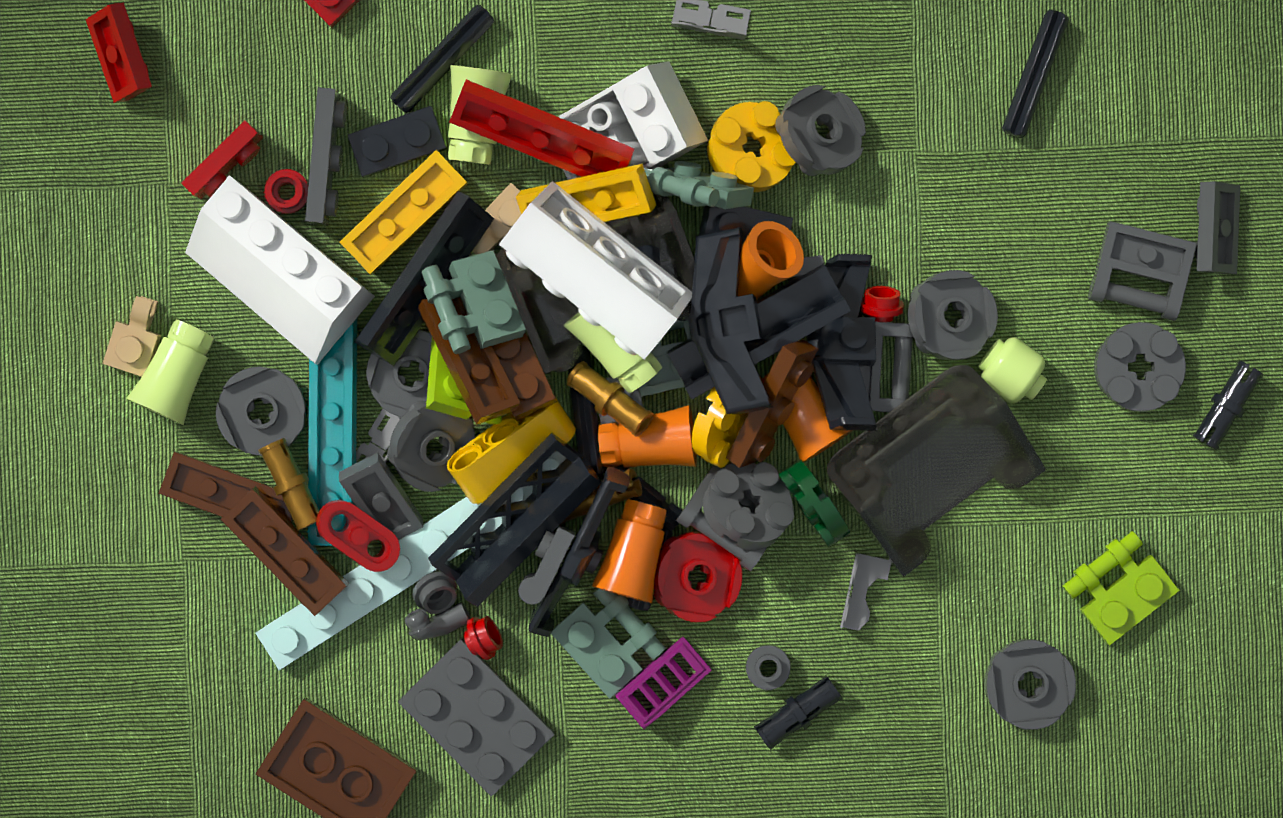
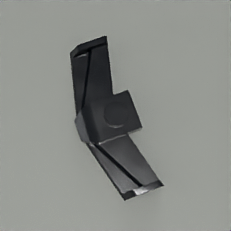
M741 227L696 236L691 313L688 316L691 341L696 343L726 414H744L774 407L746 346L749 343L763 341L756 296L749 294L738 297L740 253L743 229Z
M838 254L826 261L825 266L851 311L806 336V341L818 348L811 363L814 366L813 371L830 430L875 431L877 428L859 367L874 366L876 362L875 318L858 317L872 261V255Z
M614 467L606 469L604 479L565 561L551 583L545 597L539 603L536 610L533 609L528 627L530 633L550 637L555 623L550 615L568 585L571 583L578 586L585 572L592 575L596 570L604 550L598 548L601 532L597 531L614 492L625 493L630 483V476Z

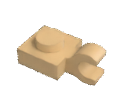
M512 183L485 210L494 220L473 249L476 255L492 251L522 215L515 197L520 190Z
M144 296L135 297L129 324L121 321L115 322L102 364L142 377L157 351L161 338L160 334L149 331L159 301Z

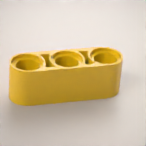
M557 398V403L517 421L512 412L508 413L502 418L501 423L493 424L451 456L447 463V469L471 503H483L551 433L555 434L565 443L572 439L576 428Z

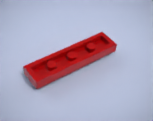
M467 79L449 123L581 177L628 167L635 149Z

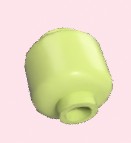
M1016 337L1009 338L1005 342L998 339L978 366V368L983 370L981 374L983 385L1010 404L1019 402L1024 396L1033 400L1047 381V378L1041 375L1045 367L1042 355Z

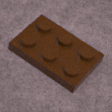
M305 697L255 775L323 818H387L416 773L417 768Z

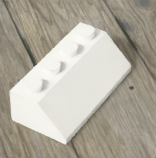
M230 175L201 208L185 251L187 255L317 365L375 297Z
M553 181L529 204L499 243L506 250L507 257L515 265L523 269L529 268L543 279L542 283L548 291L557 297H566L579 308L580 315L587 322L594 326L601 325L615 336V342L620 348L629 354H638L644 360L675 323L692 298V291Z

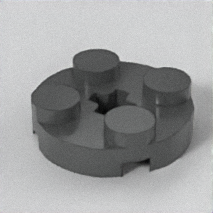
M812 85L800 90L787 101L782 113L775 122V128L790 157L799 165L803 173L813 177L819 174H836L853 164L862 154L861 137L866 134L865 122L856 104L840 91L834 94L828 90H822L826 87L822 85ZM815 121L819 126L826 125L830 132L826 134V139L817 132Z
M961 270L944 271L929 276L924 282L913 288L908 308V321L916 346L920 351L942 360L965 359L979 353L983 349L981 347L985 345L988 337L993 336L998 319L997 305L990 290L987 287H982L979 281L974 279V275ZM949 303H952L954 310L961 311L962 314L961 319L955 321V328L951 327L944 318V311H947Z
M1145 322L1127 324L1113 331L1112 334L1107 336L1104 343L1100 345L1094 360V375L1101 391L1114 404L1129 411L1154 410L1174 399L1184 381L1186 372L1184 353L1175 335L1158 325ZM1136 354L1144 355V360L1151 363V371L1145 372L1143 380H1138L1136 372H1129L1128 364L1136 361Z
M418 330L394 366L373 354L370 355L366 371L369 388H371L372 395L387 412L403 417L417 401H427L431 333ZM412 361L420 363L419 371L424 373L423 381H415L413 387H408L405 385L406 378L399 375L402 366L409 367Z
M265 367L244 369L227 381L223 387L224 390L220 394L219 402H217L216 420L219 430L229 444L245 453L262 456L258 451L259 449L284 437L287 441V446L290 447L306 426L307 404L305 396L296 381L281 370ZM260 398L264 404L271 403L274 411L269 413L270 421L263 424L261 419L253 420L250 416V412L255 409L254 401Z
M417 401L395 426L387 457L394 465L399 476L411 486L426 492L440 491L441 489L438 487L446 486L449 483L457 484L447 469V463L455 452L475 438L473 428L475 426L470 417L466 420L426 409V401ZM440 436L438 441L443 445L440 452L433 451L429 457L426 456L428 442Z
M766 462L752 463L741 468L730 463L715 474L704 493L703 511L712 530L721 538L726 535L730 539L737 541L735 546L742 549L759 550L769 547L775 543L794 518L791 495L783 481L779 478L776 468ZM743 498L750 499L756 505L755 513H751L748 507L741 508L739 502Z
M1021 639L1007 644L992 655L985 673L984 686L987 700L1000 718L1018 728L1033 730L1048 727L1061 718L1060 716L1066 711L1068 705H1071L1075 697L1076 678L1071 663L1057 648L1041 640ZM1032 671L1034 678H1041L1042 686L1035 688V695L1027 696L1024 689H1018V681L1023 680L1024 673Z

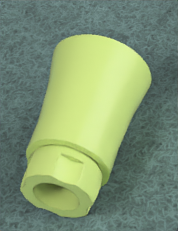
M450 65L452 89L450 118L466 79L506 95L512 74L488 69ZM452 123L449 124L448 138L452 139L450 140L448 159L491 164L493 155L492 144L497 142Z
M579 312L564 324V327L578 338L599 360L613 379L617 377L628 393H632L644 385L662 369L660 362L651 352L645 360L638 354L632 355L627 353L615 342L614 335L601 325L594 326L590 324Z
M176 319L170 328L168 338L163 337L153 359L126 399L169 420L184 425L190 400L200 374L208 360V357L205 355L210 350L214 337Z

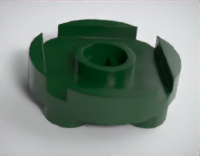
M799 460L778 474L789 492L798 501L799 504L797 505L809 523L814 526L828 548L851 533L831 499L826 496L819 486V482L802 460Z

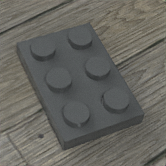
M463 638L398 700V703L491 797L555 735V732L479 655L475 656L470 652Z

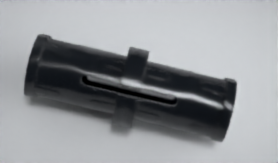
M1241 360L1237 362L1236 368L1221 393L1213 395L1211 399L1214 403L1197 431L1192 435L1203 443L1210 430L1215 428L1216 430L1209 439L1207 446L1218 451L1219 445L1236 417L1241 418L1246 410L1242 407L1259 380L1264 376L1262 372L1253 368L1247 380L1242 383L1241 380L1250 365Z
M826 675L797 697L793 698V696H790L784 700L786 705L759 724H756L754 728L771 750L801 727L804 729L812 725L811 720L843 698Z

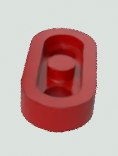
M344 500L328 502L320 509L316 519L317 530L320 536L329 544L362 567L373 572L388 570L396 563L400 554L398 538L392 531L364 511ZM343 514L346 519L345 526L341 530H334L331 526L333 517ZM373 540H379L382 545L380 553L374 556L369 555L367 550L368 544Z

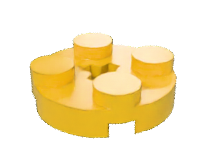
M767 101L759 103L742 102L728 108L716 120L711 130V138L708 140L707 153L714 171L737 176V183L753 187V192H762L776 186L788 175L792 166L796 163L786 151L781 137L775 128L776 119L781 113L774 104ZM747 137H752L760 142L762 146L759 150L760 157H756L753 152L746 153L743 150L742 146L747 143Z
M713 387L706 397L707 400L713 402L707 415L699 412L695 420L692 432V449L695 454L701 456L705 461L723 468L729 462L726 457L748 413L726 414L715 387Z

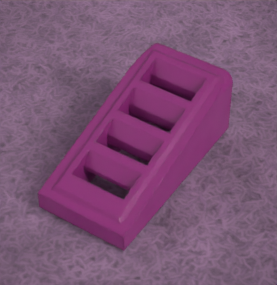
M682 636L632 678L615 696L645 730L712 669L685 637ZM678 652L695 670L689 677L673 659ZM665 664L680 680L681 684L678 687L674 688L659 670ZM651 676L668 694L662 700L646 683ZM638 688L654 706L648 712L632 694Z

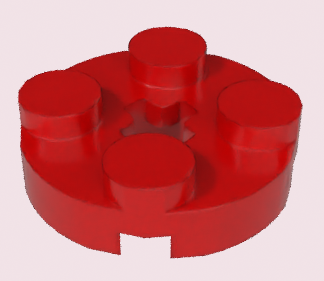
M687 532L678 537H671L666 540L662 550L659 552L654 578L655 599L661 606H664L672 615L690 622L710 621L717 616L715 615L721 613L725 607L729 608L736 601L742 585V567L739 564L740 562L732 553L701 532ZM696 565H700V571L706 573L707 578L705 582H698L696 589H692V583L688 580V574L694 570Z

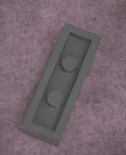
M318 87L305 218V221L310 225L328 226L329 216L336 217L338 210L339 194L338 190L332 189L333 172H340L342 166L343 148L341 145H336L337 127H345L347 103L346 101H340V93L333 88Z

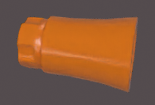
M764 221L752 228L741 245L738 297L753 294L756 296V300H758L768 290L780 282L795 276L801 270L804 262L803 249L797 237L787 227L777 222Z
M768 374L765 375V376L761 379L762 382H763V384H764V382H765V380H766ZM811 376L796 391L792 402L795 404L794 409L783 423L799 459L804 463L819 455L853 431L830 430L819 388Z
M690 405L653 414V419L648 428L637 437L620 423L598 425L599 451L603 467H613L622 464L624 468L654 465L697 467V454L692 449L694 423Z
M627 499L621 515L622 519H617L612 540L592 587L652 603L654 578L665 534L662 531L666 517L665 509Z

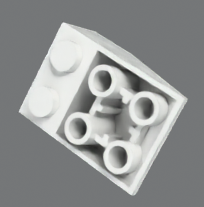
M669 61L647 65L558 116L635 148L628 167L643 164V167L654 170L708 141ZM563 169L568 180L581 177Z

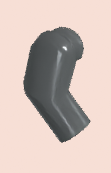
M460 602L428 618L427 612L424 609H416L405 617V624L410 629L408 634L413 639L421 641L447 635L466 625L471 617L464 603Z

